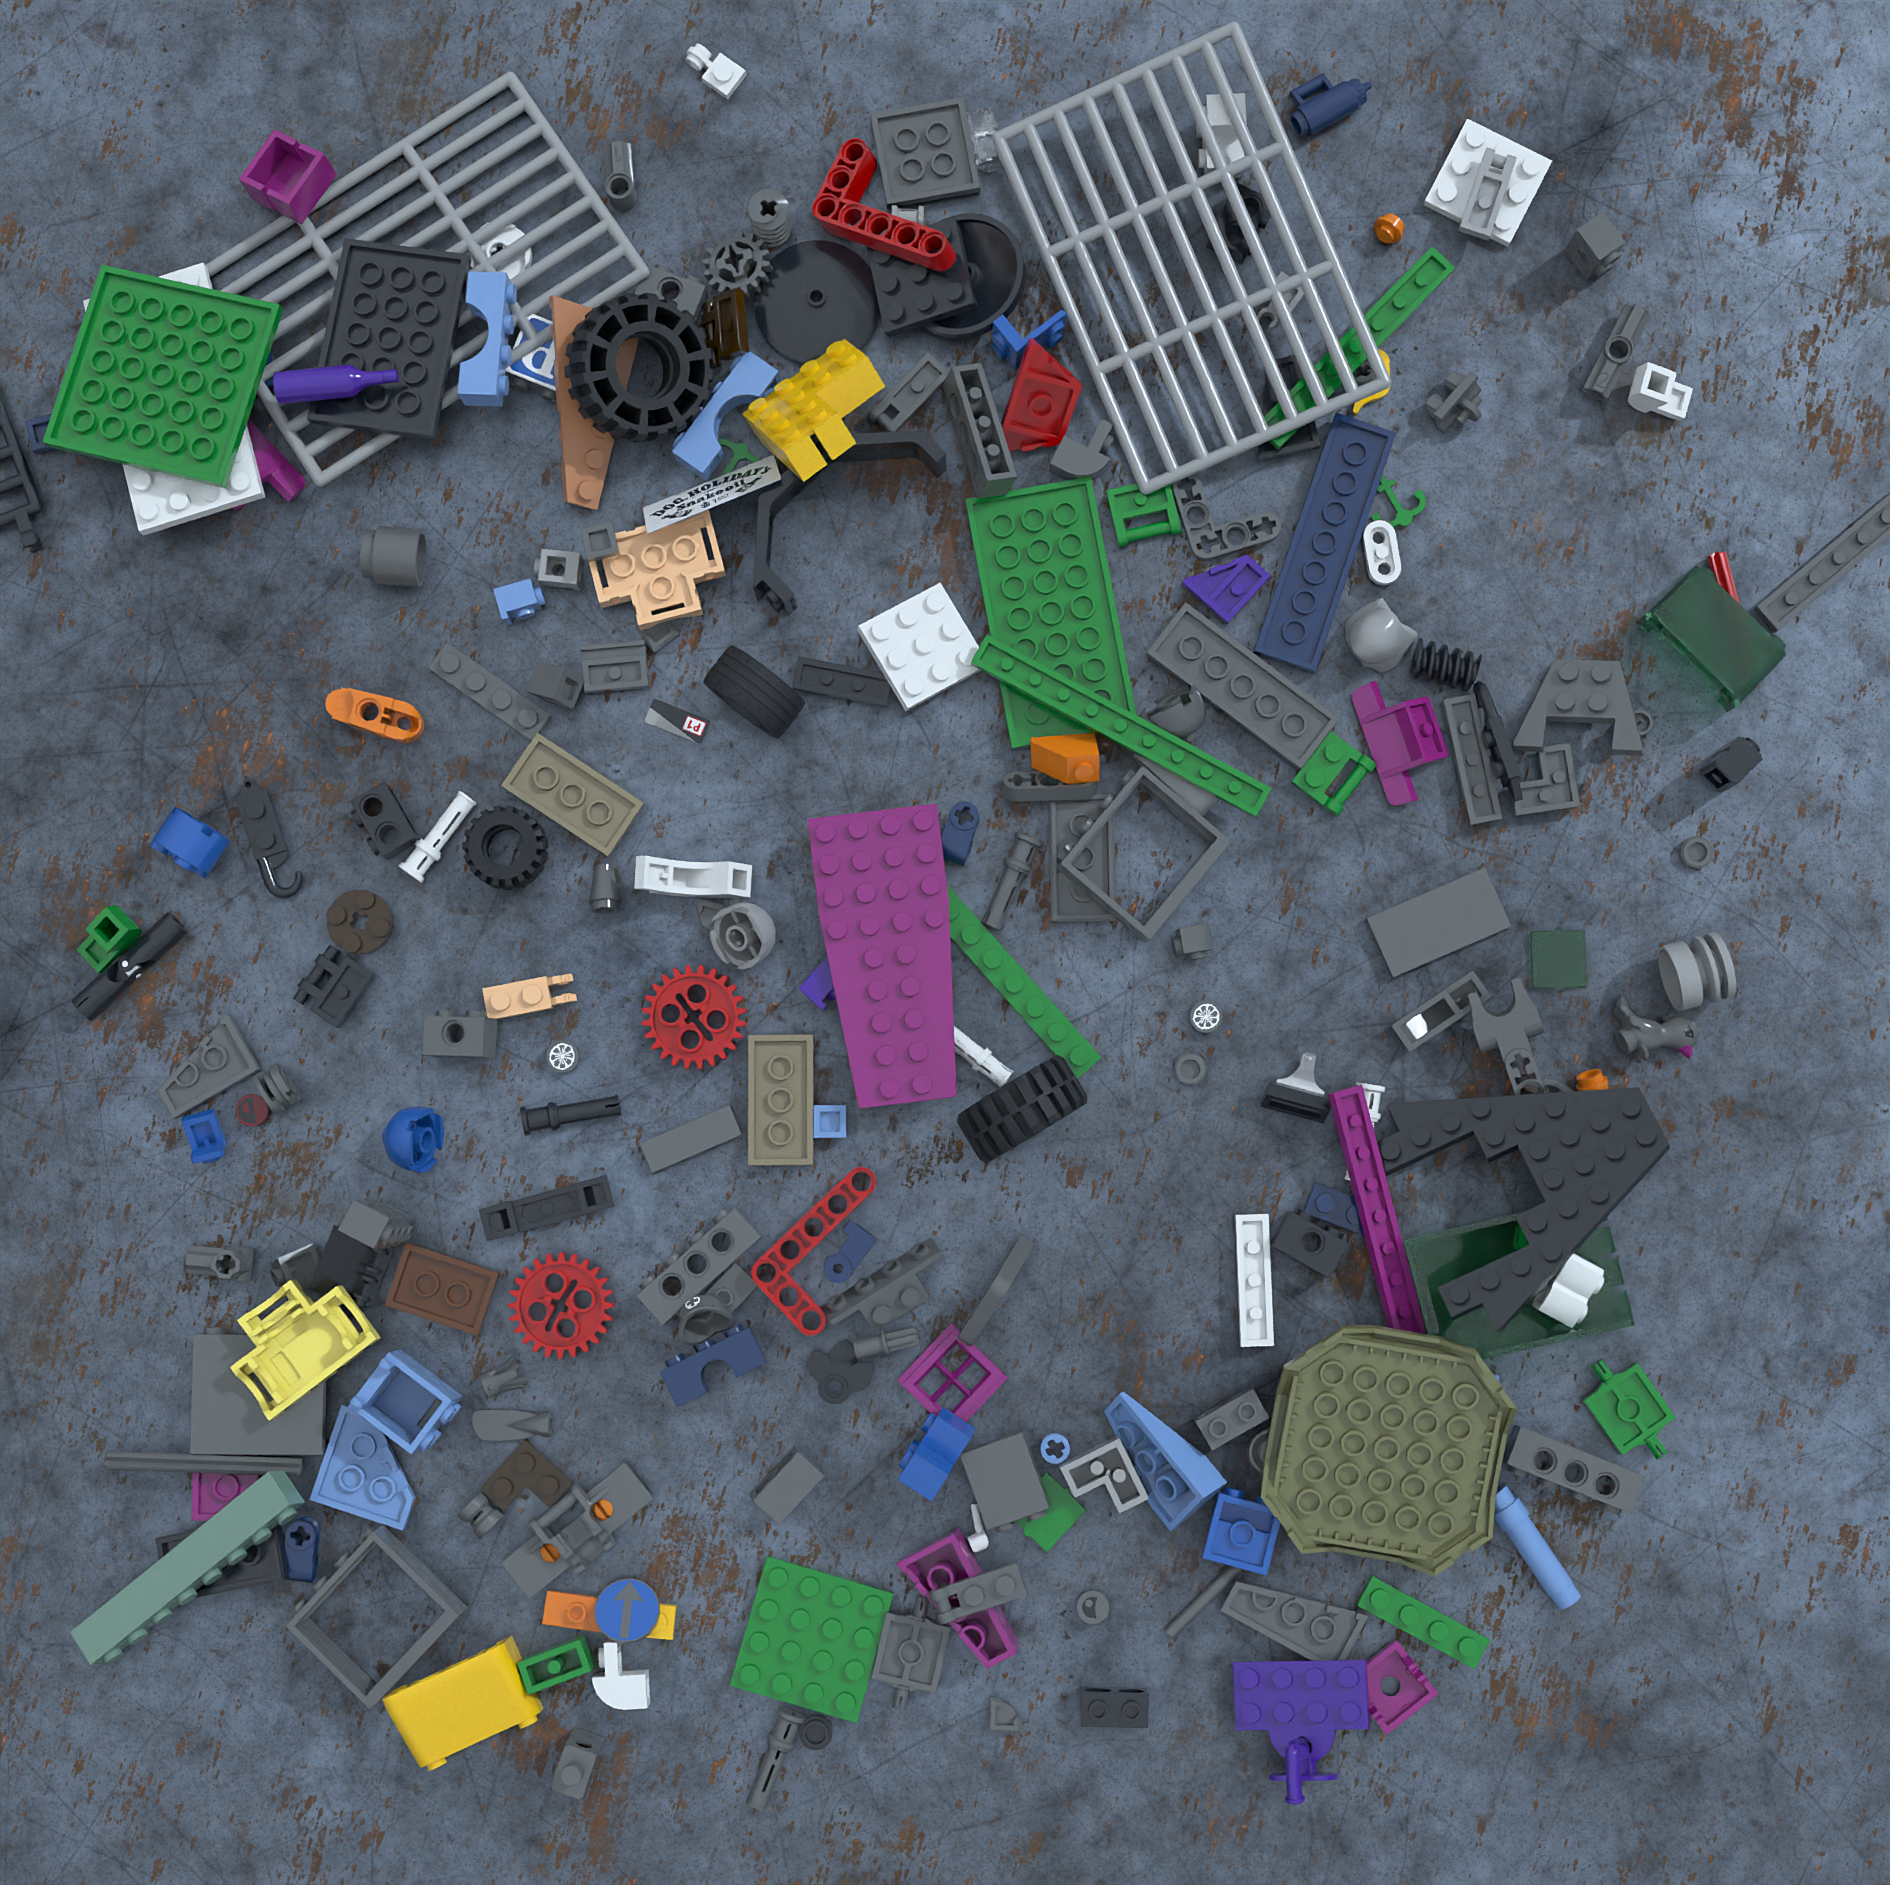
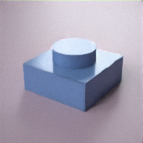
M814 1105V1138H847V1105Z

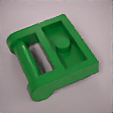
M1137 483L1106 490L1105 494L1118 548L1128 546V542L1166 533H1170L1171 536L1181 533L1171 485L1147 495L1140 492ZM1166 512V521L1125 530L1123 521Z
M1330 731L1291 784L1328 812L1338 817L1344 810L1343 804L1367 773L1371 774L1377 765L1369 757L1361 754ZM1348 760L1356 764L1357 766L1332 798L1324 794Z

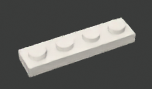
M1269 1214L1235 1215L1240 1347L1274 1346Z

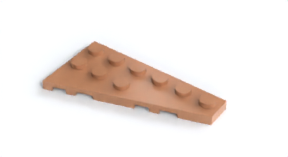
M552 295L549 297L550 308H552L553 319L551 333L555 347V360L553 361L557 411H559L560 417L559 441H561L563 459L561 463L563 501L591 511H597L614 438H612L609 432H599L593 427L594 421L591 418L584 419L579 413L578 409L581 406L577 399H571L568 389L572 388L570 378H565L564 366L569 365L570 358L565 355L567 344L574 340L572 332L577 324L585 320V315L593 308ZM630 338L624 341L616 354L615 368L617 377L625 389H627L639 338Z

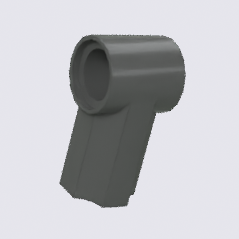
M613 141L604 146L606 164L605 189L611 205L618 211H627L635 206L638 198L635 189L633 146L631 143ZM620 188L628 189L624 195H615V192Z

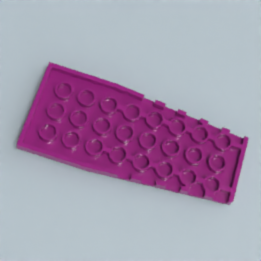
M937 803L807 819L819 919L858 1107L863 1109L955 1097L957 1090L949 898Z

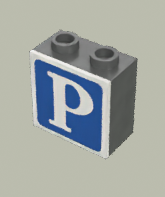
M534 314L527 317L537 332L553 323ZM520 331L513 348L527 340L522 331ZM551 339L506 368L505 373L508 379L511 380L510 384L522 391H528L529 388L539 391V395L545 400L557 403L553 361L555 360L554 339Z

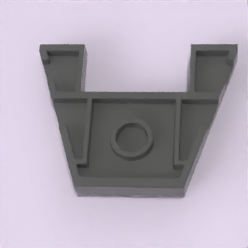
M1554 659L1514 740V750L1544 752L1548 722L1615 724L1612 743L1613 755L1643 756L1642 743L1620 661Z

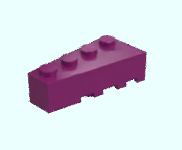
M959 1527L901 1557L896 1563L903 1573L905 1572L915 1583V1587L923 1596L925 1595L937 1610L936 1602H932L929 1595L930 1590L982 1573ZM957 1594L948 1597L951 1608L960 1605ZM1000 1605L949 1622L962 1641L987 1669L1017 1654L1020 1648V1644Z

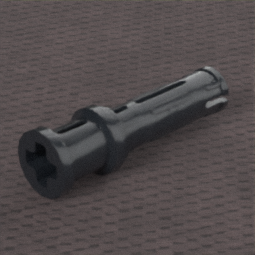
M615 1095L557 1106V1103L548 1102L547 1106L532 1109H527L526 1106L520 1107L524 1134L527 1136L532 1131L551 1128L552 1131H557L561 1128L562 1124L616 1115L621 1116L620 1106L607 1108L610 1105L620 1104L619 1096Z

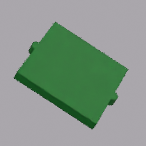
M1048 1472L1042 1476L1051 1502L1049 1509L1045 1510L1046 1515L1033 1521H1027L1026 1517L1015 1520L1024 1530V1535L1026 1537L1030 1536L1046 1552L1086 1511L1070 1494V1489L1068 1487L1063 1488Z

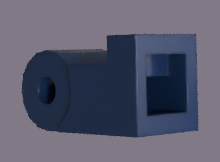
M850 1220L843 1229V1232L850 1237L839 1252L830 1256L824 1264L825 1276L834 1283L846 1281L877 1241L875 1236L853 1220Z

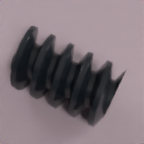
M1418 638L1410 668H1413L1415 679H1418L1424 671L1426 672L1427 682H1430L1435 675H1438L1439 685H1443L1448 678H1451L1453 689L1457 687L1460 681H1463L1464 691L1468 692L1476 680L1482 654L1474 662L1472 651H1467L1464 657L1461 658L1460 648L1455 647L1449 655L1448 645L1443 644L1436 652L1434 641H1430L1424 648L1423 639Z

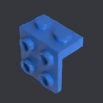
M1060 310L1024 339L1006 317L1001 315L993 321L991 342L993 344L991 348L1001 361L1006 359L1011 367L1017 370L1029 338L1034 339L1043 348L1048 346L1049 349L1062 341L1067 314L1064 310Z

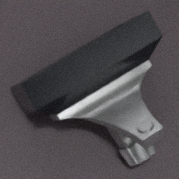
M1308 1052L1300 1054L1298 1060L1299 1067L1291 1076L1269 1083L1263 1094L1261 1107L1324 1123L1330 1112L1331 1104L1329 1097L1324 1095L1325 1092L1315 1082L1314 1065L1316 1055Z

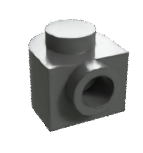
M1209 924L1178 928L1175 930L1176 936H1172V947L1175 956L1188 954L1189 960L1208 957L1207 951L1214 950Z

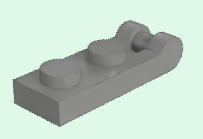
M1486 147L1458 229L1460 232L1487 241L1491 236L1517 157L1509 154L1506 157L1496 154V150ZM1490 166L1502 169L1501 174L1489 171Z

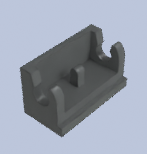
M794 1445L750 1494L753 1502L780 1525L819 1483L824 1474L809 1457Z

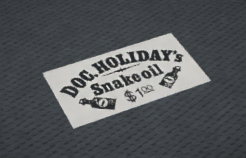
M774 455L644 507L643 512L647 534L781 480Z

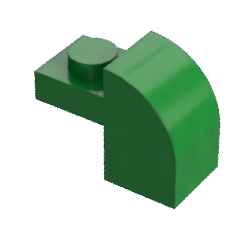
M118 905L107 906L85 929L90 936L77 948V951L97 973H101L125 949H129L134 944L142 931Z

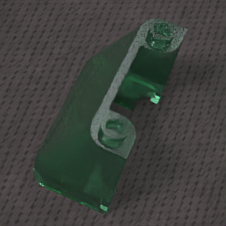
M1693 566L1636 623L1646 633H1649L1652 629L1661 632L1662 634L1658 638L1662 642L1667 639L1711 683L1708 688L1712 692L1716 689L1719 690L1721 697L1716 702L1728 713L1739 706L1786 657L1784 650L1786 645L1778 636L1770 635L1716 582L1717 578L1709 568Z

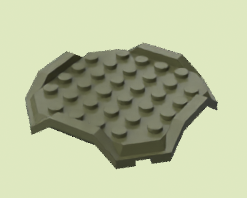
M1377 1325L1341 1326L1283 1366L1275 1393L1266 1442L1260 1496L1287 1531V1535L1301 1554L1331 1551L1400 1563L1435 1577L1453 1565L1455 1559L1469 1550L1474 1551L1493 1538L1495 1497L1507 1435L1517 1412V1407L1475 1348L1440 1336Z

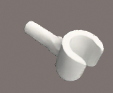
M972 1504L973 1523L977 1533L967 1538L973 1552L977 1553L987 1548L989 1540L982 1525L978 1504Z

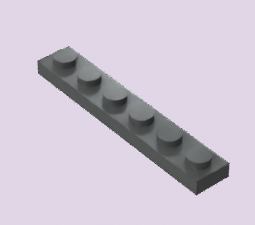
M1890 494L1754 608L1774 633L1786 625L1890 536Z

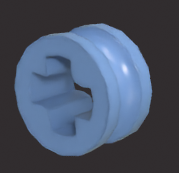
M1051 1433L1043 1438L1040 1444V1451L1042 1457L1047 1462L1058 1464L1067 1459L1070 1453V1446L1068 1440L1063 1435ZM1050 1440H1054L1056 1443L1062 1441L1064 1448L1060 1449L1063 1453L1061 1456L1056 1457L1055 1454L1048 1455L1045 1449L1050 1448L1047 1444Z

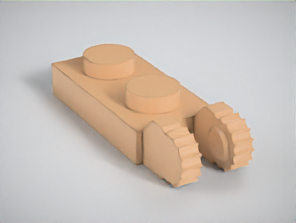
M564 974L550 978L544 976L482 988L487 1018L498 1020L553 1009V1006L576 1002V994L566 993L551 998L550 986L566 985L573 982V975Z

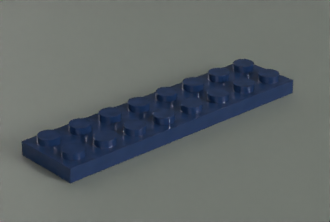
M1337 412L1335 413L1253 653L1315 673L1396 432Z

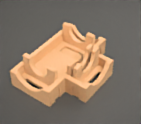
M709 509L647 534L646 525L637 527L632 531L626 532L625 530L615 533L620 555L602 559L609 587L603 588L596 561L589 562L601 607L604 608L632 600L641 631L668 620L703 615L696 584L726 576ZM703 528H707L715 558L713 560H709L701 532ZM679 604L685 605V607L659 613L656 615H652L651 613L659 609Z

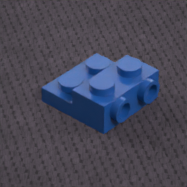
M1226 1487L1225 1492L1218 1491L1214 1500L1209 1520L1210 1525L1201 1557L1267 1576L1280 1526L1279 1520L1272 1514L1260 1495H1258L1257 1501L1244 1498L1245 1492L1235 1488Z

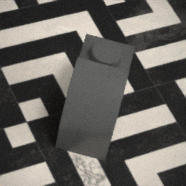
M1101 419L1088 446L1064 435L1050 462L1049 472L1065 480L1091 477L1093 481L1100 477L1109 466L1110 458L1101 454V452L1107 454L1115 439V436L1111 435L1113 424Z

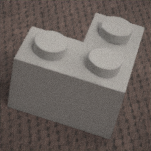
M1118 1435L1059 1464L1074 1498L1105 1484L1119 1513L1149 1499Z

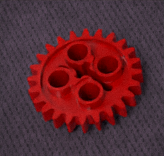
M686 965L685 974L683 975L674 968L673 979L670 980L663 974L661 977L664 985L662 987L656 984L652 985L653 989L657 992L656 996H645L652 1005L651 1007L642 1008V1012L650 1015V1019L642 1021L641 1024L651 1027L652 1030L644 1036L646 1039L655 1038L656 1041L651 1046V1049L663 1048L664 1050L660 1058L665 1060L672 1055V1065L675 1067L681 1059L684 1060L686 1070L690 1069L692 1061L696 1062L699 1070H703L704 1060H708L711 1066L714 1067L716 1066L715 1056L719 1055L722 1059L727 1060L724 1050L726 1048L734 1051L737 1050L736 1046L732 1043L733 1038H744L737 1032L738 1027L747 1026L746 1022L739 1020V1016L746 1014L747 1010L737 1007V1004L741 1003L744 997H733L732 994L737 990V985L734 984L726 987L725 985L729 977L724 975L717 980V970L715 968L708 975H705L703 965L698 967L697 973H693L691 966ZM702 986L705 988L706 997L703 1002H691L689 994L694 987ZM677 994L683 996L693 1011L696 1013L702 1012L699 1019L713 1036L712 1041L706 1039L696 1024L693 1022L687 1023L690 1016L676 999ZM669 1006H677L680 1010V1017L674 1023H667L664 1020L663 1013ZM715 1012H722L726 1017L725 1025L720 1029H712L709 1025V1017ZM690 1031L697 1032L700 1037L699 1044L693 1049H687L683 1045V1037Z
M565 1252L559 1253L557 1261L554 1260L551 1253L546 1254V1264H543L538 1258L534 1259L536 1269L532 1270L529 1267H524L523 1271L527 1276L526 1279L519 1277L514 1279L521 1286L520 1289L509 1291L512 1296L517 1297V1302L507 1304V1307L517 1311V1314L512 1315L509 1321H519L520 1323L514 1330V1333L524 1331L526 1336L523 1338L522 1343L526 1344L533 1340L535 1342L533 1346L534 1353L545 1347V1357L547 1358L551 1356L554 1350H557L558 1359L564 1358L566 1350L569 1351L572 1358L576 1357L578 1346L584 1352L590 1351L587 1341L590 1340L595 1344H599L601 1341L596 1333H608L609 1331L602 1324L603 1321L614 1319L613 1316L606 1313V1309L615 1307V1303L606 1301V1297L613 1294L614 1290H604L603 1285L608 1282L609 1278L598 1279L597 1275L601 1268L596 1267L589 1270L590 1259L586 1258L579 1264L578 1254L576 1253L571 1256L569 1261L566 1260ZM554 1273L559 1274L564 1280L563 1288L559 1292L552 1291L548 1286V1279ZM576 1279L578 1284L565 1302V1305L569 1307L568 1311H561L556 1317L551 1330L547 1331L545 1327L558 1309L557 1304L554 1303L555 1300L563 1299L571 1282ZM581 1290L588 1291L592 1296L591 1305L585 1309L581 1308L576 1302V1296ZM536 1302L543 1303L547 1308V1315L541 1321L536 1320L531 1314L532 1306ZM565 1318L572 1320L575 1324V1332L571 1337L564 1336L559 1329L561 1321Z

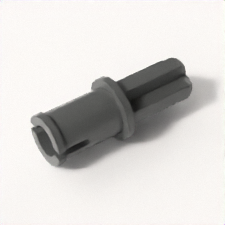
M911 1326L887 1333L885 1330H881V1334L854 1339L853 1346L857 1360H861L862 1358L886 1353L887 1356L891 1355V1351L918 1345L920 1339L916 1327Z

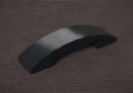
M603 1175L569 1186L479 1209L486 1240L490 1241L615 1207L607 1175Z

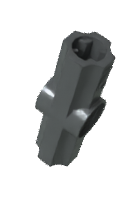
M1626 304L1582 388V391L1588 397L1596 401H1608L1651 317L1644 309L1636 305ZM1609 348H1618L1623 358H1614L1610 354Z

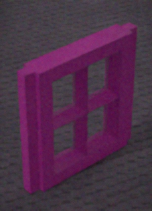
M951 1323L897 1381L930 1413L936 1416L942 1408L936 1401L954 1384L965 1397L951 1412L967 1422L1008 1377L974 1344L970 1347L957 1339L961 1331ZM957 1344L969 1357L952 1374L940 1361ZM975 1361L987 1374L969 1391L957 1378ZM936 1367L947 1380L930 1396L918 1384Z

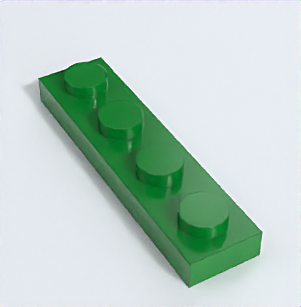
M1370 1575L1356 1602L1357 1606L1473 1669L1478 1665L1490 1641L1487 1637L1373 1575Z

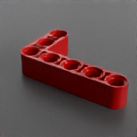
M860 138L847 140L842 145L812 205V213L822 227L830 234L936 271L949 269L955 262L956 252L942 232L859 203L877 168V159L864 140Z
M858 1167L850 1171L761 1256L752 1267L751 1275L755 1284L805 1335H817L823 1331L827 1324L826 1315L821 1306L789 1272L875 1190L877 1184L876 1176L868 1168ZM861 1172L867 1173L871 1178V1185L865 1191H858L853 1186L854 1176ZM835 1195H842L847 1200V1208L841 1214H835L829 1208L830 1199ZM814 1217L820 1219L824 1227L823 1232L817 1237L810 1236L805 1228L807 1221ZM788 1240L795 1241L799 1245V1255L794 1259H787L782 1254V1246ZM764 1263L773 1265L776 1271L775 1278L770 1282L761 1280L758 1275L759 1267ZM786 1287H792L798 1293V1301L792 1306L785 1305L780 1297L782 1290ZM815 1311L821 1317V1324L817 1329H808L803 1324V1316L806 1312Z

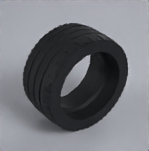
M734 645L729 646L723 652V655L719 657L703 680L704 684L727 705L753 725L776 739H779L786 732V729L797 718L806 703L780 677Z

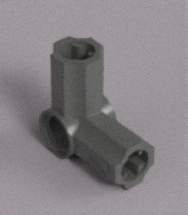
M189 1245L185 1260L186 1273L218 1276V1278L225 1280L251 1281L255 1248L235 1246L217 1248L204 1245Z

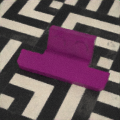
M248 419L247 427L261 482L263 484L268 481L289 503L304 490L305 479ZM245 504L233 507V509L243 508Z
M1369 682L1354 690L1352 701L1372 758L1377 765L1376 769L1387 800L1392 805H1402L1416 801L1418 798L1408 770L1420 765L1440 761L1450 756L1429 696L1403 701L1386 708L1377 682Z

